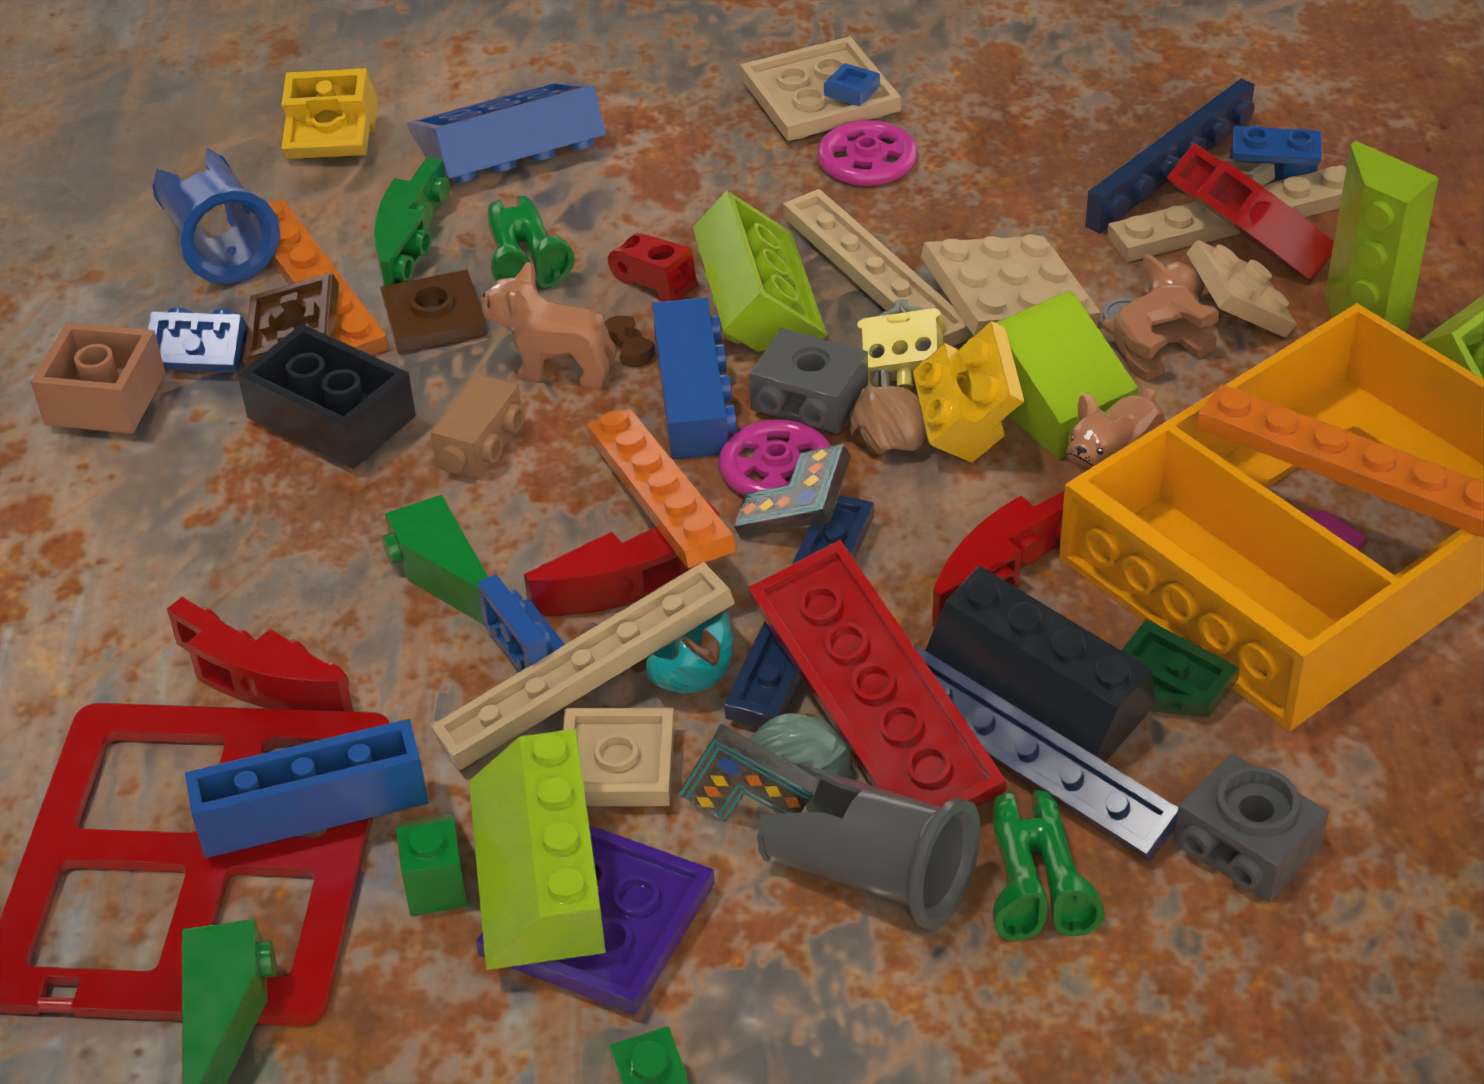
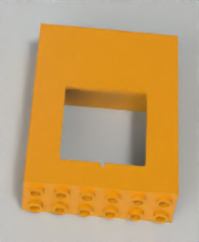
M1358 303L1225 384V386L1244 391L1252 396L1290 408L1295 412L1330 425L1338 426L1346 431L1484 481V379ZM1214 391L1065 484L1059 559L1144 622L1147 619L1238 666V680L1232 689L1290 732L1484 592V538L1459 529L1395 575L1267 489L1298 469V466L1197 428L1199 411L1215 393Z

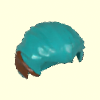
M720 612L677 638L671 644L651 654L646 662L647 677L651 682L666 691L681 694L709 689L721 680L726 671L731 667L730 659L734 652L732 646L734 635L730 630V614L728 612Z

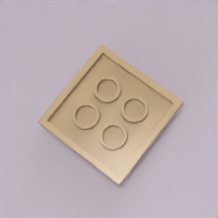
M851 36L740 64L741 80L787 141L805 139L810 135L832 130L846 123L880 119L885 115L901 111V96ZM844 63L880 74V87L861 106L824 96V83Z
M1028 234L1024 237L999 238L989 236L984 239H946L944 241L924 242L921 259L973 336L991 321L996 323L1069 290L1077 296L1095 325H1098L1101 316L1100 310L1045 236Z

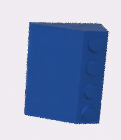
M562 81L407 122L409 132L426 157L443 159L445 177L448 179L452 178L453 183L473 180L478 177L476 171L492 167L493 172L517 167L516 160L531 156L532 161L548 159L556 156L555 149L570 145L571 150L584 149L595 145L594 138L606 135L594 85Z

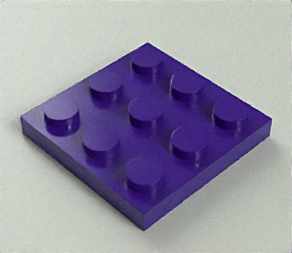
M589 825L606 953L512 966L510 968L636 1016L714 886V869ZM482 932L476 940L478 955L485 958Z

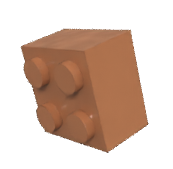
M66 322L31 381L44 425L133 434L165 375L155 330Z

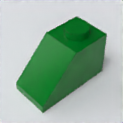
M454 812L398 821L396 833L401 874L410 916L468 906Z

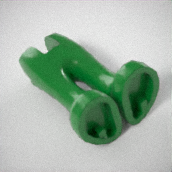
M517 196V206L505 209L501 200L490 203L487 213L488 225L498 248L491 260V273L495 282L502 278H515L525 263L530 262L525 251L519 247L518 242L527 243L537 279L543 288L556 286L568 276L575 262L571 246L558 235L547 237L542 218L534 203L527 196Z
M1034 790L1032 794L1033 819H1020L1013 792L996 796L993 804V828L1007 874V886L997 897L992 912L997 933L1010 941H1022L1038 934L1046 923L1048 912L1047 897L1031 853L1040 854L1043 858L1048 888L1050 889L1051 915L1057 931L1065 936H1080L1089 934L1097 929L1105 916L1103 902L1099 892L1088 880L1079 874L1068 848L1066 833L1058 811L1057 802L1048 792Z

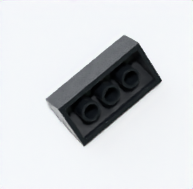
M980 565L945 601L925 649L929 654L1104 762L1111 757L1156 705L1153 671L1151 668Z

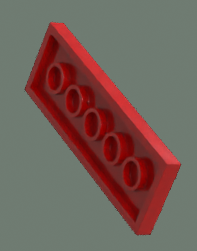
M841 540L748 587L752 602L872 786L942 807L946 802L956 797L968 800L977 807L1007 791L1005 777Z

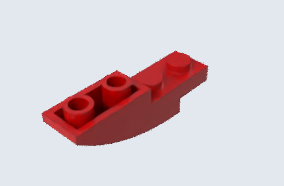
M1196 143L1192 144L1167 176L1172 185L1238 229L1248 240L1309 282L1313 281L1332 256L1334 240L1249 176L1224 159L1221 161Z
M1065 490L1036 506L1020 495L984 519L961 541L943 566L933 588L932 626L934 628L945 601L979 565L1018 588L1020 567L1034 563L1040 556L1060 546Z
M707 501L710 507L719 516V512ZM654 527L623 543L611 531L525 573L524 581L527 600H530L542 616H566L608 610L635 603L690 569L685 566L657 527Z
M184 597L179 598L167 608L177 645L190 653L197 680L213 689L240 701L266 709L353 711L348 689L349 680L344 671L335 663H325L312 655L299 641L295 639L288 640L271 629L255 640L247 631L243 629L236 630L221 621L211 609L207 607L200 608Z

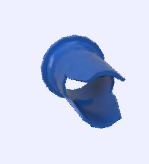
M207 147L205 156L206 169L208 171L196 173L184 182L176 174L156 169L154 182L151 183L154 198L162 209H165L180 232L178 239L181 255L196 275L209 282L232 284L248 280L265 269L277 251L280 239L278 217L265 199L242 187L222 154H218ZM224 204L227 221L232 228L220 236L207 238L205 233L197 227V224L206 212L217 205Z

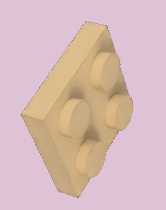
M1197 240L1188 250L1187 256L1219 309L1284 338L1297 325L1287 309L1289 305L1288 300L1273 287L1270 282L1272 275L1261 263L1252 259L1249 262H1245L1223 245L1218 244L1216 247H1213L1200 240Z
M565 708L563 730L576 729L586 806H670L675 729L674 708Z

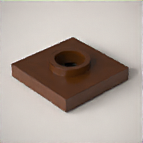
M468 269L380 286L383 304L397 353L487 335L485 320ZM439 299L445 300V302L440 305Z
M333 273L250 296L243 362L246 366L250 365L296 329L295 327H289L299 321L305 320L307 326L335 338L339 282Z

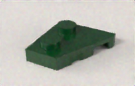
M1147 619L1121 650L1153 671L1156 705L1151 712L1210 717L1238 680V666Z

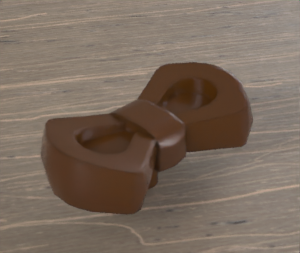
M624 315L614 316L604 322L611 340L618 343L621 347L619 357L623 365L639 367L651 361L655 354V344L653 341L641 336L640 331L636 328L633 317Z

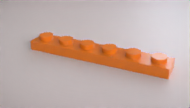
M284 199L268 201V204L278 217L280 228L277 251L271 261L288 285L333 273L339 282L335 339L372 356L389 350L387 335Z
M1223 384L1219 386L1199 411L1197 428L1484 538V481Z
M631 409L610 411L599 420L586 424L590 441L688 569L702 562L706 563L737 552L733 533Z

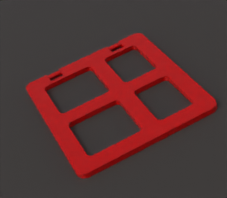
M93 703L81 708L75 714L0 918V1013L40 1015V1012L73 1013L75 1017L182 1021V929L215 925L228 881L236 875L308 877L314 879L292 969L288 974L281 977H267L268 1001L256 1025L308 1026L319 1021L328 1009L373 817L327 828V831L319 837H290L208 858L204 857L196 830L187 833L82 829L78 827L106 747L114 741L224 745L219 764L263 754L274 746L293 747L389 724L388 718L376 712ZM72 868L185 873L160 960L155 968L149 971L31 966L58 884L65 871ZM49 985L78 987L74 998L46 997Z

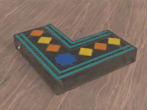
M845 444L801 452L789 485L745 494L734 525L740 539H749L830 523L851 458Z
M720 724L686 777L677 795L726 822L744 795L775 813H801L814 796L821 780L726 725Z

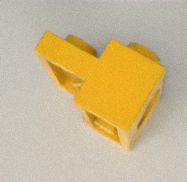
M367 68L286 72L281 103L286 115L281 146L285 159L367 155L369 132H375L379 102Z
M992 321L974 337L969 339L960 349L944 343L913 370L929 445L971 463L1005 436L1001 421L1025 402L1006 329Z

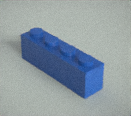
M707 297L654 302L652 307L655 343L671 459L719 455L723 445L728 441V434L737 432L734 405H725V403L731 402L729 374L720 375L721 372H726L724 344L715 345V343H721L719 315L710 316Z
M410 719L185 772L191 814L205 858L429 804L421 759Z

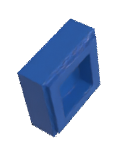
M844 63L824 83V96L861 106L880 87V74Z

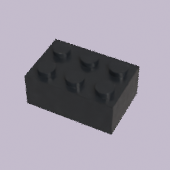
M304 324L299 325L237 374L247 418L352 469L357 467L416 416L409 372Z

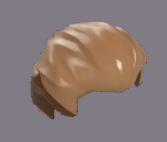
M867 385L866 388L861 390L856 403L849 413L848 429L851 437L860 448L866 445L873 456L883 455L884 452L892 449L915 451L922 445L927 436L919 397L905 387H875Z

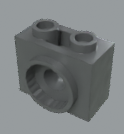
M781 328L749 373L751 410L801 422L838 434L849 418V413L856 403L861 390L868 385V351Z
M1232 753L1179 805L1174 843L1181 846L1193 858L1203 860L1230 877L1239 887L1250 890L1270 902L1321 849L1329 811L1298 793L1294 784L1281 773L1272 769L1253 766Z

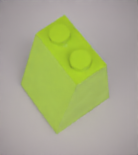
M1070 290L996 322V324L1006 329L1025 401L1008 416L1055 459L1060 460L1067 456L1071 431L1080 422L1078 401L1083 393H1089L1103 412H1106L1122 397L1138 395L1137 385L1077 296Z

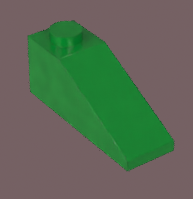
M438 495L385 513L389 534L382 536V543L390 564L399 562L409 582L484 625L478 582L488 578V575L444 497Z
M255 919L182 929V1084H227L268 1001L267 977L276 976V954L272 940H263Z

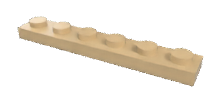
M1343 165L1328 167L1324 170L1268 183L1263 187L1300 215L1307 217L1340 208L1346 168ZM1196 201L1108 223L1107 238L1124 260L1131 262L1143 259L1147 254L1154 256L1190 247L1197 240L1205 243L1241 233L1238 229Z
M817 189L783 203V218L886 311L894 307L896 300L907 299L908 304L913 307H921L923 309L936 308L941 312L947 327V331L943 334V344L946 343L953 347L972 338L971 331L953 305L823 191ZM901 305V309L898 313L906 312Z
M705 562L700 563L432 724L431 728L436 739L459 771L732 606L735 602L731 591Z

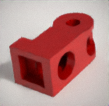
M635 233L619 248L612 250L607 257L609 268L619 281L630 285L636 282L639 285L657 290L658 299L661 302L680 300L698 285L691 247L643 233Z

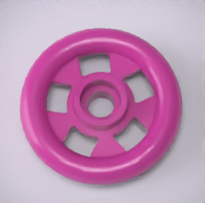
M873 120L850 122L832 129L822 138L817 149L818 162L830 177L855 186H878L894 182L905 176L913 168L918 156L916 143L905 130L890 123ZM880 139H885V140H888V141H890V142H892V143L889 144V145H887L885 142H883V141L880 140ZM846 151V157H834V152ZM890 155L899 158L894 163L886 162Z
M785 419L764 420L749 424L734 433L723 445L719 454L718 465L725 483L739 495L751 498L794 489L797 480L789 488L747 496V494L790 486L791 482H787L785 479L795 473L801 456L800 450L811 449L814 455L821 450L828 453L819 461L814 458L806 459L801 474L803 477L799 479L796 490L750 499L762 503L769 499L776 504L786 495L791 499L789 502L797 501L796 498L799 497L800 493L808 489L810 491L815 490L816 492L822 487L833 449L829 441L819 431L809 425ZM783 438L789 439V441L773 440L768 442V439ZM746 448L755 449L752 458L741 457L740 454ZM833 457L825 483L830 478L835 463V457ZM801 459V462L799 464L797 472L799 473L802 468L804 459ZM817 462L823 465L814 474L807 470ZM752 471H756L765 479L758 482L747 477V475ZM812 475L819 478L810 486L803 483Z

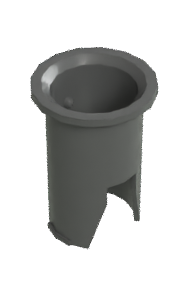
M797 763L796 768L803 771L808 780V792L811 794L810 796L808 795V813L761 814L757 841L758 851L763 860L766 862L771 860L910 907V913L917 926L935 931L945 925L959 908L970 885L977 863L981 833L980 816L975 804L956 797L946 802L942 807L826 772L809 764Z

